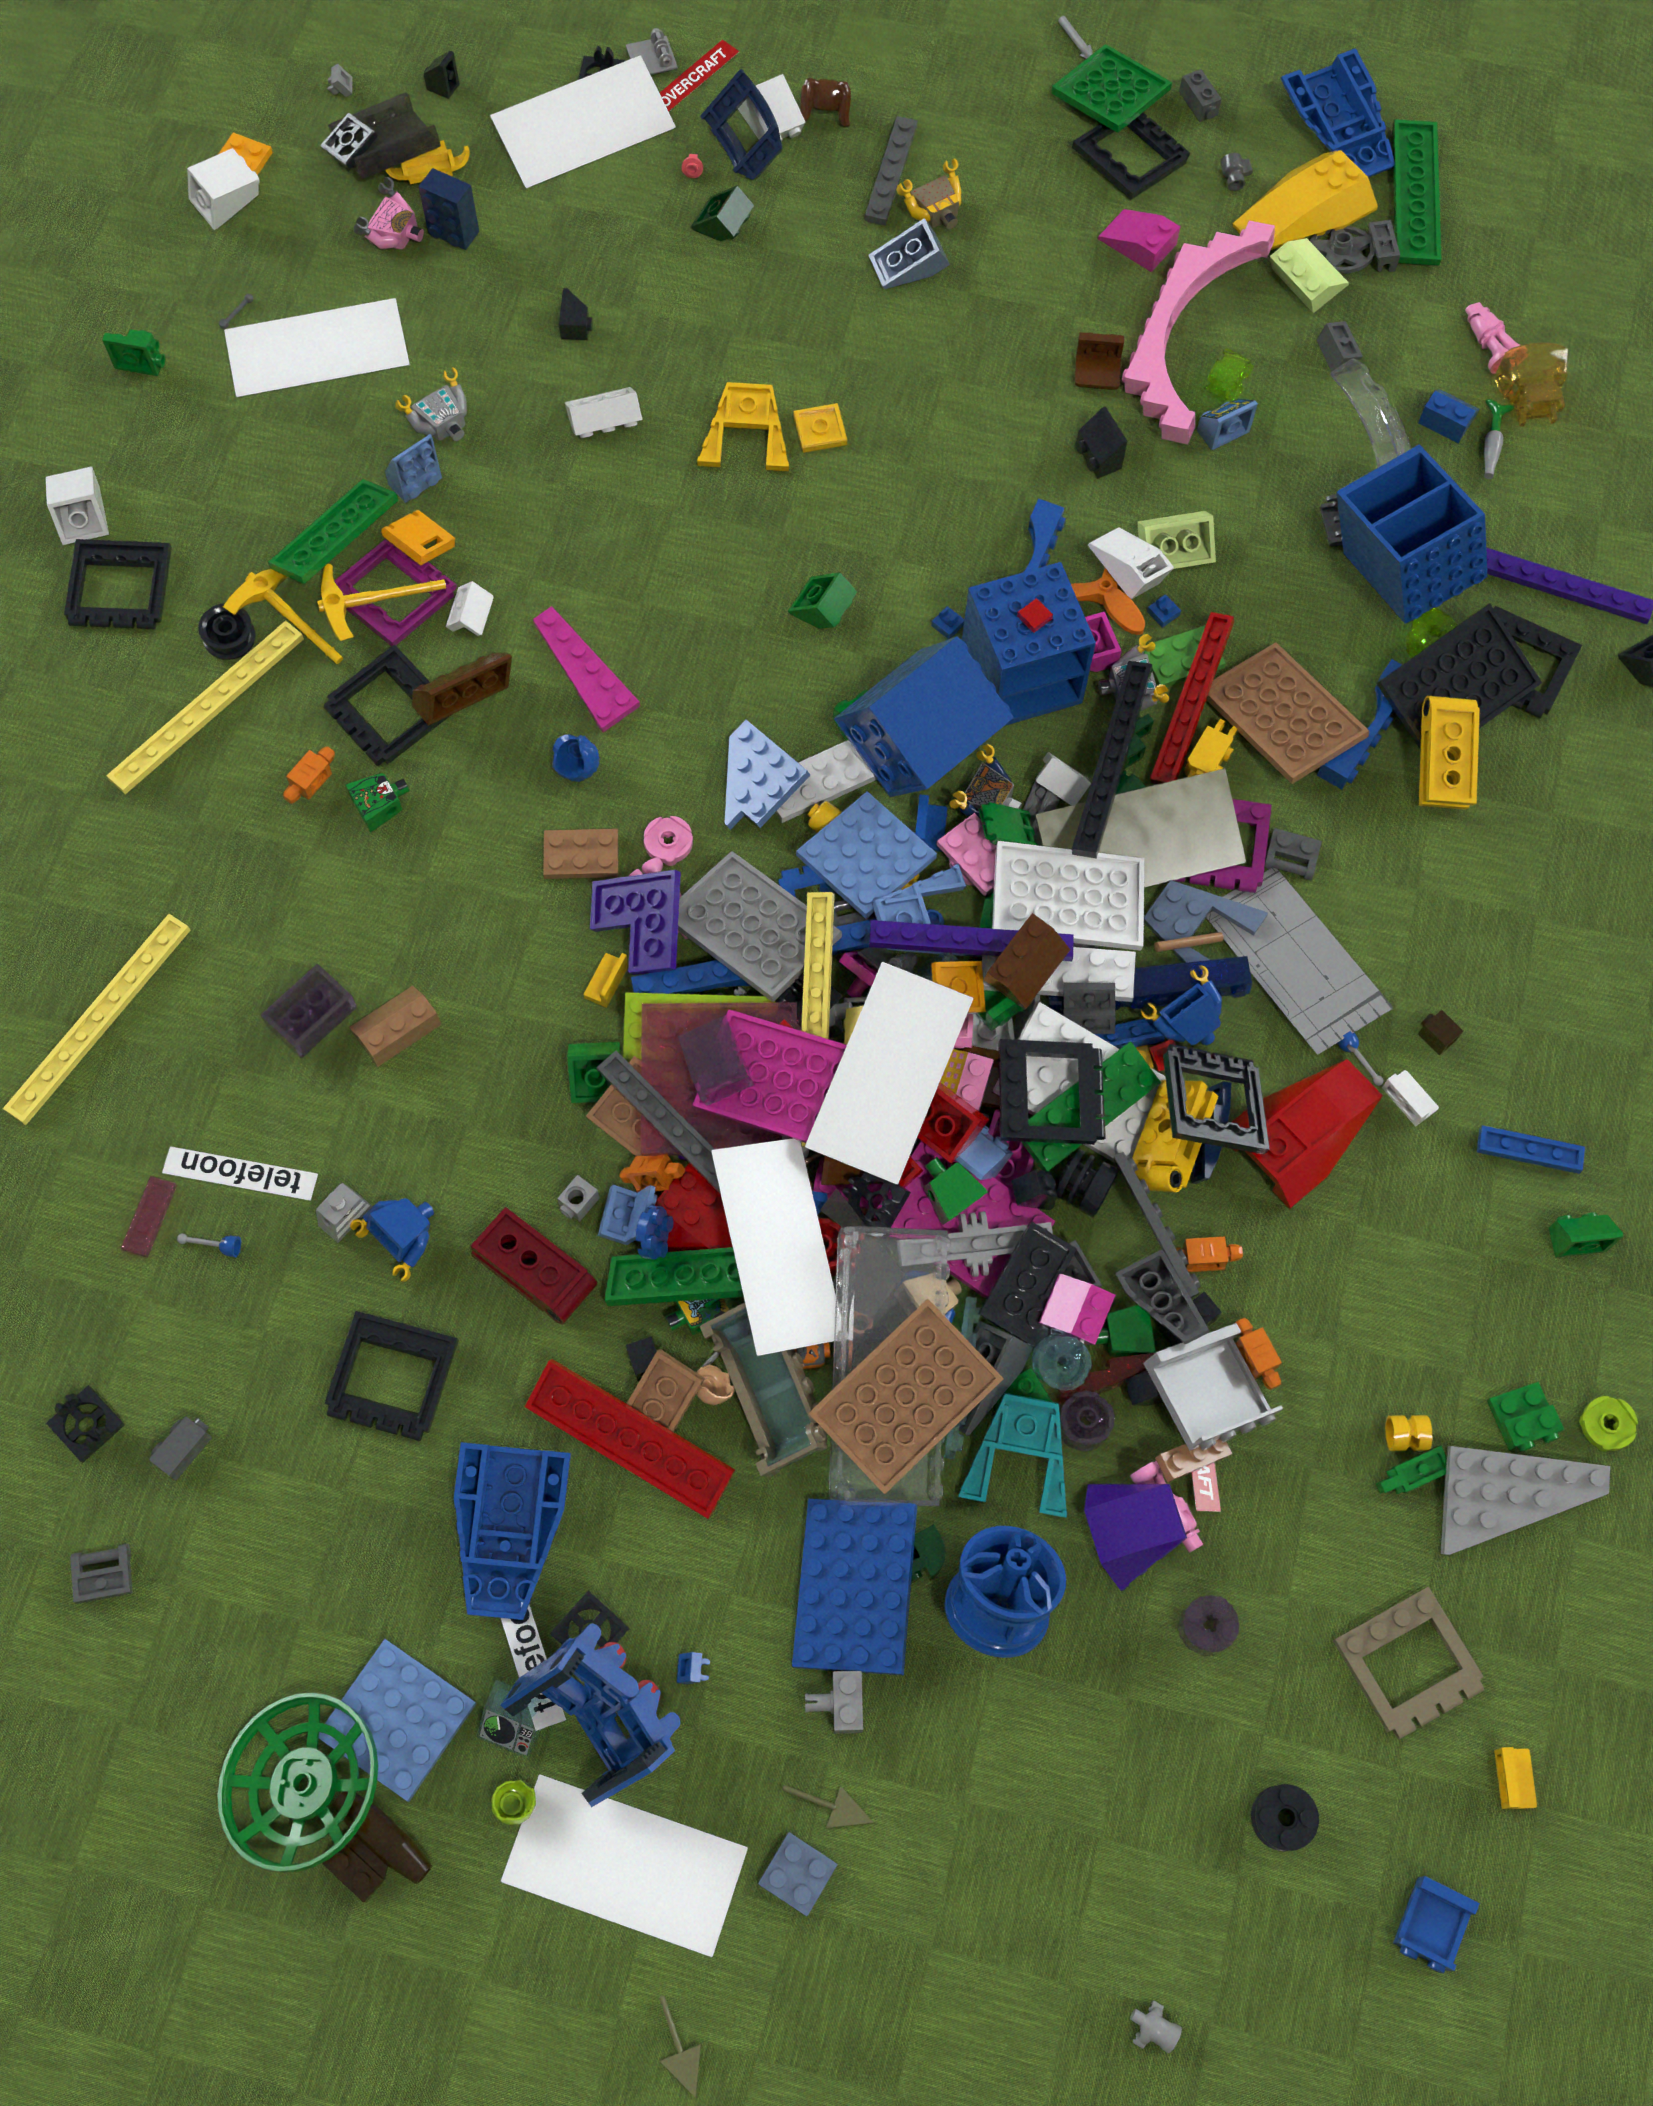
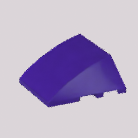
M1170 1484L1087 1485L1084 1511L1098 1557L1103 1568L1121 1591L1125 1590L1139 1575H1143L1156 1561L1164 1558L1187 1539Z

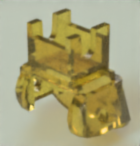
M1530 343L1511 348L1505 352L1496 371V383L1499 391L1503 394V398H1508L1509 403H1514L1520 427L1525 426L1526 419L1549 417L1550 424H1554L1557 421L1556 410L1557 412H1562L1565 407L1561 387L1568 377V350L1564 346L1554 343ZM1514 384L1520 387L1515 396L1512 389Z

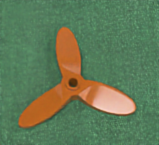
M1106 568L1102 578L1097 581L1071 584L1078 601H1093L1103 604L1108 615L1121 628L1134 635L1143 634L1145 620L1142 613L1131 598L1119 590L1121 587Z

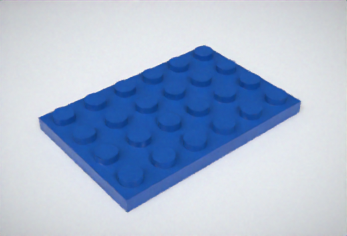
M808 1499L792 1667L904 1675L917 1517L916 1504Z

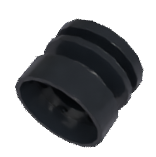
M1079 1149L1067 1162L1059 1177L1056 1191L1057 1199L1061 1200L1066 1190L1069 1191L1070 1194L1066 1204L1070 1205L1078 1196L1082 1198L1079 1211L1094 1218L1111 1189L1119 1169L1103 1162L1097 1170H1094L1092 1166L1095 1156L1091 1155L1086 1164H1083L1081 1162L1085 1151Z

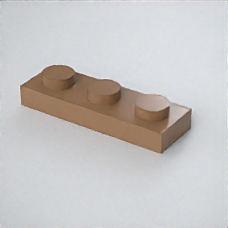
M1221 1439L1215 1440L1216 1444L1203 1451L1200 1447L1189 1451L1187 1445L1183 1444L1158 1455L1155 1459L1166 1481L1171 1482L1230 1456L1232 1452L1227 1442L1222 1443Z

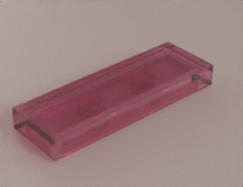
M150 1176L121 1246L123 1251L148 1258L177 1185L175 1183Z

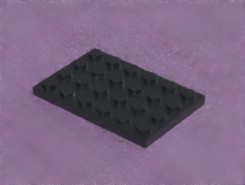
M1489 603L1376 684L1421 750L1422 706L1426 696L1476 700L1478 708H1480L1479 728H1481L1542 684V681Z

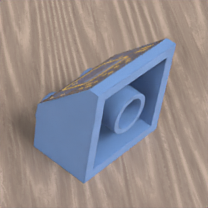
M1238 398L1232 402L1224 403L1213 411H1207L1200 417L1197 432L1209 448L1214 450L1250 432L1258 403L1255 400Z

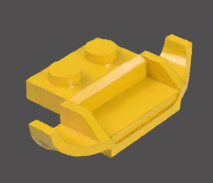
M431 140L427 144H410L406 148H401L403 158L400 159L401 167L399 168L390 167L387 161L382 163L390 177L397 180H409L410 184L422 182L432 168L453 176V171L462 168L467 163L470 150L468 146H464L463 153L453 157L451 149H446L444 140Z

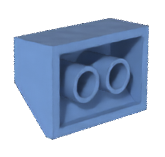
M986 1125L972 1144L956 1159L957 1162L980 1180L995 1178L1013 1154L1008 1149L1009 1144L1006 1141H1001L1000 1137L994 1138L988 1133L989 1128Z

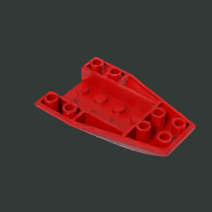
M1348 1059L1341 1061L1264 1097L1263 1104L1270 1150L1265 1154L1245 1152L1273 1180L1275 1186L1272 1191L1291 1209L1329 1176L1383 1095ZM1247 1109L1234 1119L1232 1123H1237L1243 1128H1249Z

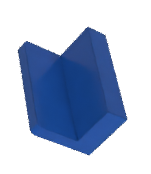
M919 795L915 834L934 851L942 852L937 846V841L945 835L947 807L928 805L929 795Z

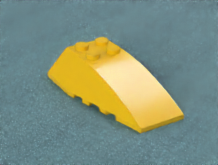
M1338 150L1323 153L1290 171L1233 223V227L1240 234L1242 229H1246L1249 221L1274 225V243L1271 248L1273 250L1280 248L1288 241L1305 239V237L1314 234L1316 236L1324 235L1330 229L1335 231L1343 229L1376 211L1378 205L1368 176L1345 153Z

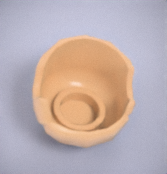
M710 1364L697 1370L696 1373L705 1378L696 1394L702 1402L714 1406L724 1403L732 1397L735 1388L730 1384L729 1373L722 1372L717 1366Z

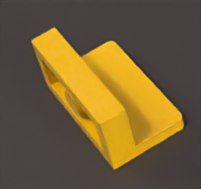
M605 953L583 994L584 999L603 1007H608L628 969L629 964L626 954L622 953L618 958Z
M1503 1747L1494 1750L1502 1809L1536 1808L1537 1801L1530 1750L1514 1749L1513 1747Z

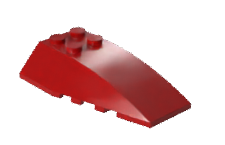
M688 1164L685 1167L683 1176L674 1179L669 1185V1190L666 1189L655 1203V1206L663 1207L667 1215L673 1217V1229L669 1232L667 1240L668 1252L733 1247L721 1194L691 1164Z

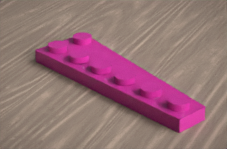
M552 606L533 619L535 627L549 649L552 650L557 662L564 669L567 678L574 685L579 697L586 704L589 713L602 732H605L640 707V701Z

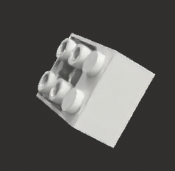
M1119 527L1088 544L1118 585L1131 599L1160 584L1174 569L1160 549Z

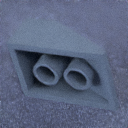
M925 218L869 254V258L884 289L931 277L950 265L935 232Z

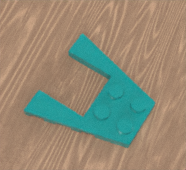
M1004 1393L959 1491L958 1497L986 1502L995 1448L1048 1458L1039 1513L1067 1518L1059 1403Z

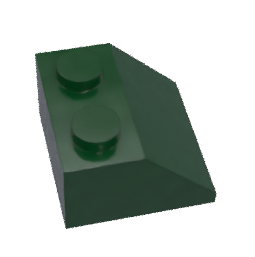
M734 186L710 196L691 225V228L720 242L729 238L734 239L740 233L739 228L749 219V213L754 205L738 186Z

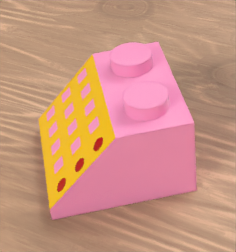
M953 1049L940 1082L979 1111L994 1060Z

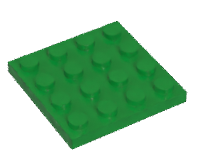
M1105 44L1052 86L1051 94L1119 133L1169 92L1172 82Z

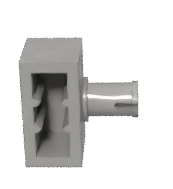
M862 1671L833 1672V1691L830 1692L831 1694H805V1702H817L805 1704V1713L831 1711V1714H834V1734L863 1732Z

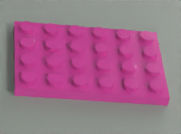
M729 1009L692 1106L702 1111L806 1143L847 1045Z
M920 1140L910 1156L922 1168L923 1172L905 1187L911 1193L889 1231L900 1239L960 1233L958 1215L942 1225L924 1191V1186L934 1179L925 1168V1165L938 1157L944 1167L948 1169L957 1161L955 1160L953 1163L948 1162ZM967 1170L988 1191V1193L959 1213L966 1215L967 1224H969V1213L975 1212L977 1223H979L978 1213L985 1211L988 1229L1028 1225L1029 1222L1036 1224L1051 1222V1225H1054L1055 1220L1038 1208L1018 1206L1014 1192L995 1178L980 1180ZM891 1190L887 1194L889 1199H892ZM884 1198L881 1199L876 1209L882 1207L881 1203L884 1201ZM875 1215L873 1220H874V1221H879V1220H877L876 1215ZM1011 1254L992 1256L993 1262L988 1264L989 1275L982 1276L979 1265L978 1277H972L970 1267H965L964 1260L938 1262L935 1264L986 1299Z

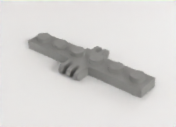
M985 1211L978 1213L979 1223H977L975 1212L968 1214L969 1224H967L966 1215L959 1214L960 1233L896 1240L900 1267L964 1260L965 1267H970L972 1277H978L979 1265L982 1276L989 1275L988 1264L993 1262L992 1256L1012 1254L1028 1225L988 1229ZM1051 1222L1037 1224L1053 1234Z

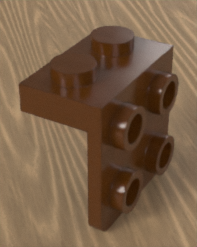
M1079 332L1074 382L1077 387L1113 390L1119 388L1124 336Z

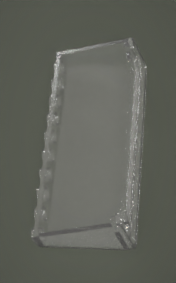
M849 1226L840 1229L837 1248L832 1390L927 1298L945 1316V1307L949 1303V1294L946 1291V1280H948L950 1268L947 1264V1253L951 1245L948 1231ZM945 1437L886 1494L869 1479L831 1438L830 1499L843 1505L899 1506L900 1503H911L917 1506H939L943 1496L940 1472L944 1468L941 1444L944 1443Z

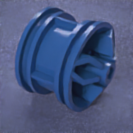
M995 1526L978 1532L965 1545L960 1558L959 1572L951 1580L946 1591L944 1605L950 1626L968 1646L989 1656L1011 1658L1030 1652L1042 1641L1048 1628L1049 1615L1059 1605L1066 1587L1064 1566L1055 1550L1046 1541L1027 1530L1013 1526Z

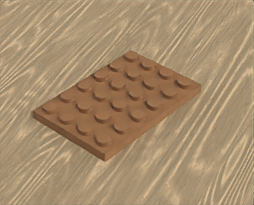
M1276 642L1215 678L1206 699L1291 784L1369 736V730Z
M927 1298L808 1414L869 1479L886 1494L1004 1378Z

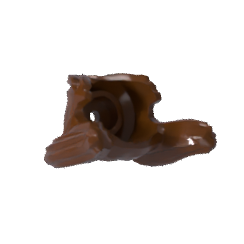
M806 79L802 86L800 102L801 114L804 120H808L812 108L838 111L840 124L849 127L851 89L848 82H838L833 79Z

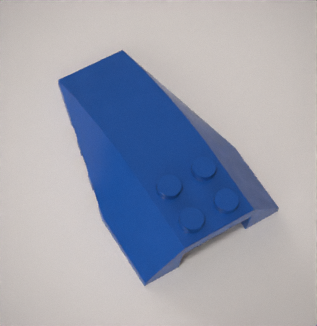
M1356 48L1337 55L1331 66L1305 76L1301 70H1297L1281 77V81L1298 114L1330 152L1341 150L1368 178L1394 168L1395 162L1389 139H1386L1385 122L1381 119V107L1375 95L1377 92L1376 87Z
M461 1442L454 1505L457 1515L456 1523L460 1541V1557L464 1575L463 1583L467 1615L524 1620L565 1509L571 1453Z

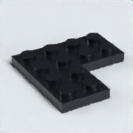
M1029 1222L977 1314L1033 1346L1034 1349L1065 1368L1071 1369L1084 1343L1044 1326L1039 1321L1058 1275L1065 1272L1077 1249L1036 1223Z

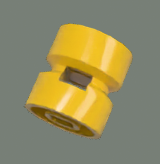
M1404 1415L1387 1417L1385 1435L1390 1451H1406L1408 1447H1411L1413 1451H1429L1431 1449L1432 1425L1427 1415H1411L1409 1419Z

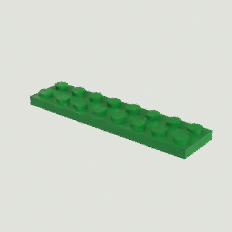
M1394 119L1392 125L1393 158L1395 162L1393 168L1395 238L1400 252L1398 263L1439 266L1442 258L1437 122Z

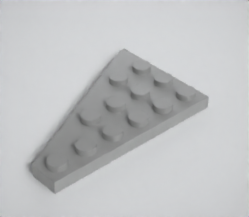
M1448 1446L1441 1554L1450 1555L1609 1494L1610 1466Z

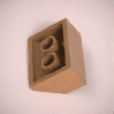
M411 986L350 1026L349 1029L376 1066L379 1067L439 1027L441 1022L437 1012L425 996L414 986Z

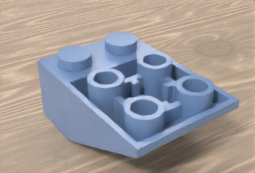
M431 434L393 458L385 471L388 485L405 503L416 498L422 491L430 486H434L442 479Z

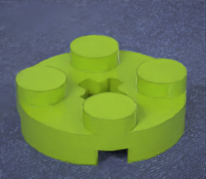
M1601 1396L1594 1399L1584 1408L1583 1414L1579 1419L1587 1440L1602 1452L1617 1451L1628 1446L1635 1439L1636 1425H1638L1637 1416L1632 1407L1624 1400L1609 1398L1610 1396ZM1604 1417L1615 1421V1424H1613L1614 1430L1604 1426Z

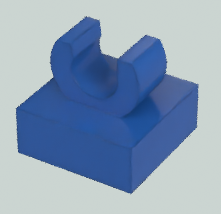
M1163 595L1148 607L1147 613L1163 628L1180 616L1181 610L1167 595Z
M947 606L932 620L931 626L947 639H950L964 626L965 619Z
M690 1652L679 1654L677 1683L693 1684L708 1680L709 1676L701 1674V1665H709L710 1661L705 1658L702 1659V1653Z

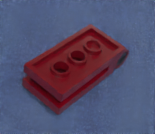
M506 1207L471 1245V1250H473L471 1252L472 1257L561 1325L568 1320L598 1285L587 1269ZM506 1245L514 1246L513 1249L509 1250L504 1249L503 1247ZM533 1261L535 1264L528 1266L524 1262Z

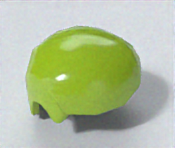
M522 1780L504 1782L496 1788L491 1798L493 1814L506 1825H519L530 1818L536 1806L534 1788H530Z

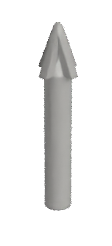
M1061 16L1058 20L1059 24L1081 51L1080 56L1087 59L1093 54L1091 45L1087 46L1067 18Z

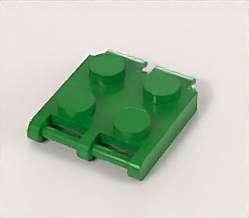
M988 802L987 805L982 804L981 808L978 809L981 822L984 823L982 827L985 838L992 844L997 845V841L1038 846L1033 837L1035 830L1030 825L1031 815L1029 811Z

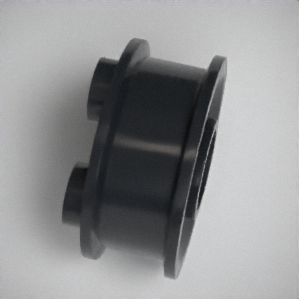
M225 603L218 604L208 609L199 621L198 631L204 646L212 656L218 659L232 660L243 657L253 647L256 639L255 628L251 623L250 616L243 608L233 615L223 608Z
M1281 1784L1266 1788L1256 1797L1251 1809V1823L1259 1840L1269 1848L1277 1851H1294L1305 1847L1315 1837L1319 1826V1813L1314 1800L1306 1791L1294 1785ZM1282 1809L1288 1811L1291 1816L1288 1826H1283L1279 1822L1278 1815Z

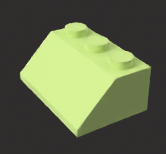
M1307 238L1288 241L1270 255L1272 270L1312 313L1316 312L1349 285V282Z
M1200 511L1138 521L1139 538L1160 549L1174 569L1216 562L1213 515Z

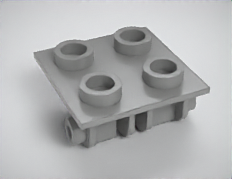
M659 28L652 30L651 39L626 45L630 59L641 56L650 75L678 69L667 36H664Z

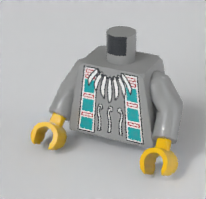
M452 367L454 378H449L446 371L443 373L444 380L451 384L450 388L448 385L443 386L413 404L411 408V399L407 395L402 396L406 406L401 405L399 400L396 401L395 406L397 410L406 413L405 417L416 432L427 436L431 434L437 440H443L450 435L454 441H458L464 436L462 428L465 426L464 417L467 414V400L461 385L457 384L458 372L454 367Z
M1142 635L1139 639L1140 646H1134L1111 666L1109 679L1098 682L1100 695L1113 693L1116 702L1128 661L1150 663L1148 655L1143 653L1144 651L1151 652L1155 649L1154 642L1146 645L1152 638L1150 635ZM1153 672L1151 673L1141 711L1157 704L1158 700L1161 703L1169 701V696L1165 693L1169 689L1163 684L1156 686Z

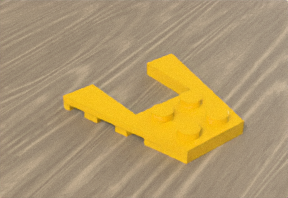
M727 382L718 404L717 413L711 422L710 431L703 443V449L700 456H698L697 465L707 467L721 466L724 427L769 430L766 470L789 471L773 386Z

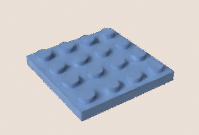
M866 792L796 851V856L866 919L874 912L872 904L875 900L904 887L936 859L937 853L869 792Z
M386 1639L381 1643L341 1700L356 1710L372 1733L378 1757L377 1780L407 1802L412 1799L477 1704ZM335 1708L325 1724L336 1728L346 1736L355 1722L344 1712ZM319 1732V1739L335 1749L339 1742L330 1735ZM361 1733L352 1747L356 1753L358 1767L370 1774L369 1748L364 1734Z

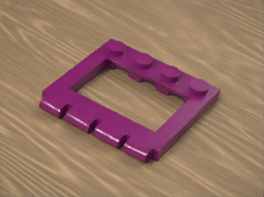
M385 539L335 580L343 596L360 593L353 585L386 558L418 584L430 582V580L437 581L443 579L446 584V589L430 591L429 593L432 596L401 622L393 620L387 615L386 611L373 603L346 608L347 611L385 642L393 646L399 644L454 597L457 584L446 575H442V572L431 563L426 562L423 565H419Z
M1232 799L1237 823H1249L1250 826L1256 827L1251 867L1234 865L1190 876L1189 883L1209 886L1211 879L1214 880V887L1234 890L1235 883H1238V891L1256 893L1257 886L1261 887L1263 883L1272 805ZM1184 877V878H1180V879H1176V880H1172V881L1183 882V883H1184V882H1185V877Z

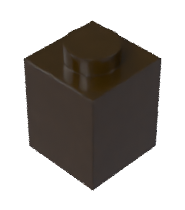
M1441 1010L1435 1016L1432 1013L1429 1014L1420 1023L1423 1027L1418 1035L1440 1056L1458 1040L1463 1030Z

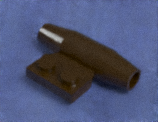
M342 1792L332 1804L337 1813L342 1808L348 1792ZM356 1793L352 1806L343 1819L349 1829L357 1818L365 1800L358 1793ZM373 1803L366 1819L354 1837L343 1849L322 1863L363 1903L370 1899L386 1879L388 1867L416 1885L425 1878L433 1867L413 1839Z

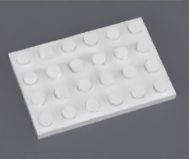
M997 841L992 929L1019 931L1033 913L1053 927L1057 933L1074 934V943L1141 951L1143 948L1144 858L1098 853L1097 859L1072 855L1071 849Z
M1041 1002L1035 1005L1018 1039L1093 1043V1048L1102 1050V1062L1119 1050L1117 1047ZM1026 1056L1028 1113L1034 1115L1079 1080L1078 1059ZM1152 1069L1160 1081L1166 1080L1164 1075ZM998 1079L992 1092L1000 1096ZM1158 1086L1105 1126L1106 1139L1097 1140L1095 1145H1083L1114 1163V1156L1122 1152L1125 1153L1126 1157L1133 1156Z

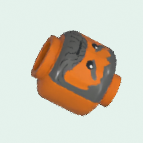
M829 1342L794 1349L803 1359L804 1367L802 1369L821 1368L825 1364V1358H830Z

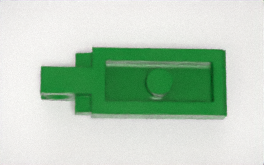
M1440 1445L1391 1467L1390 1470L1386 1471L1388 1478L1375 1483L1379 1493H1387L1393 1489L1396 1494L1407 1493L1445 1475L1447 1467L1446 1454Z

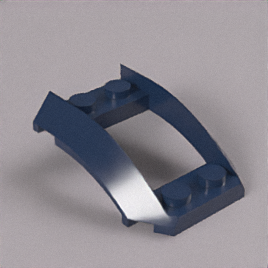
M740 69L700 117L702 120H706L712 128L711 131L724 147L734 166L733 171L754 180L763 173L781 153L783 148L779 128L769 105L746 73ZM749 97L761 114L768 131L746 154L740 140L727 121Z

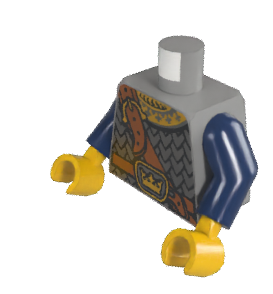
M989 744L983 745L982 747L986 751V755L983 751H978L976 756L979 760H986V763L981 764L965 793L963 791L953 793V797L957 798V800L950 801L951 808L960 807V811L967 817L975 813L979 818L978 809L981 808L982 804L987 805L988 802L1020 809L1022 803L1011 798L1014 784L996 757H993L995 753L993 746Z

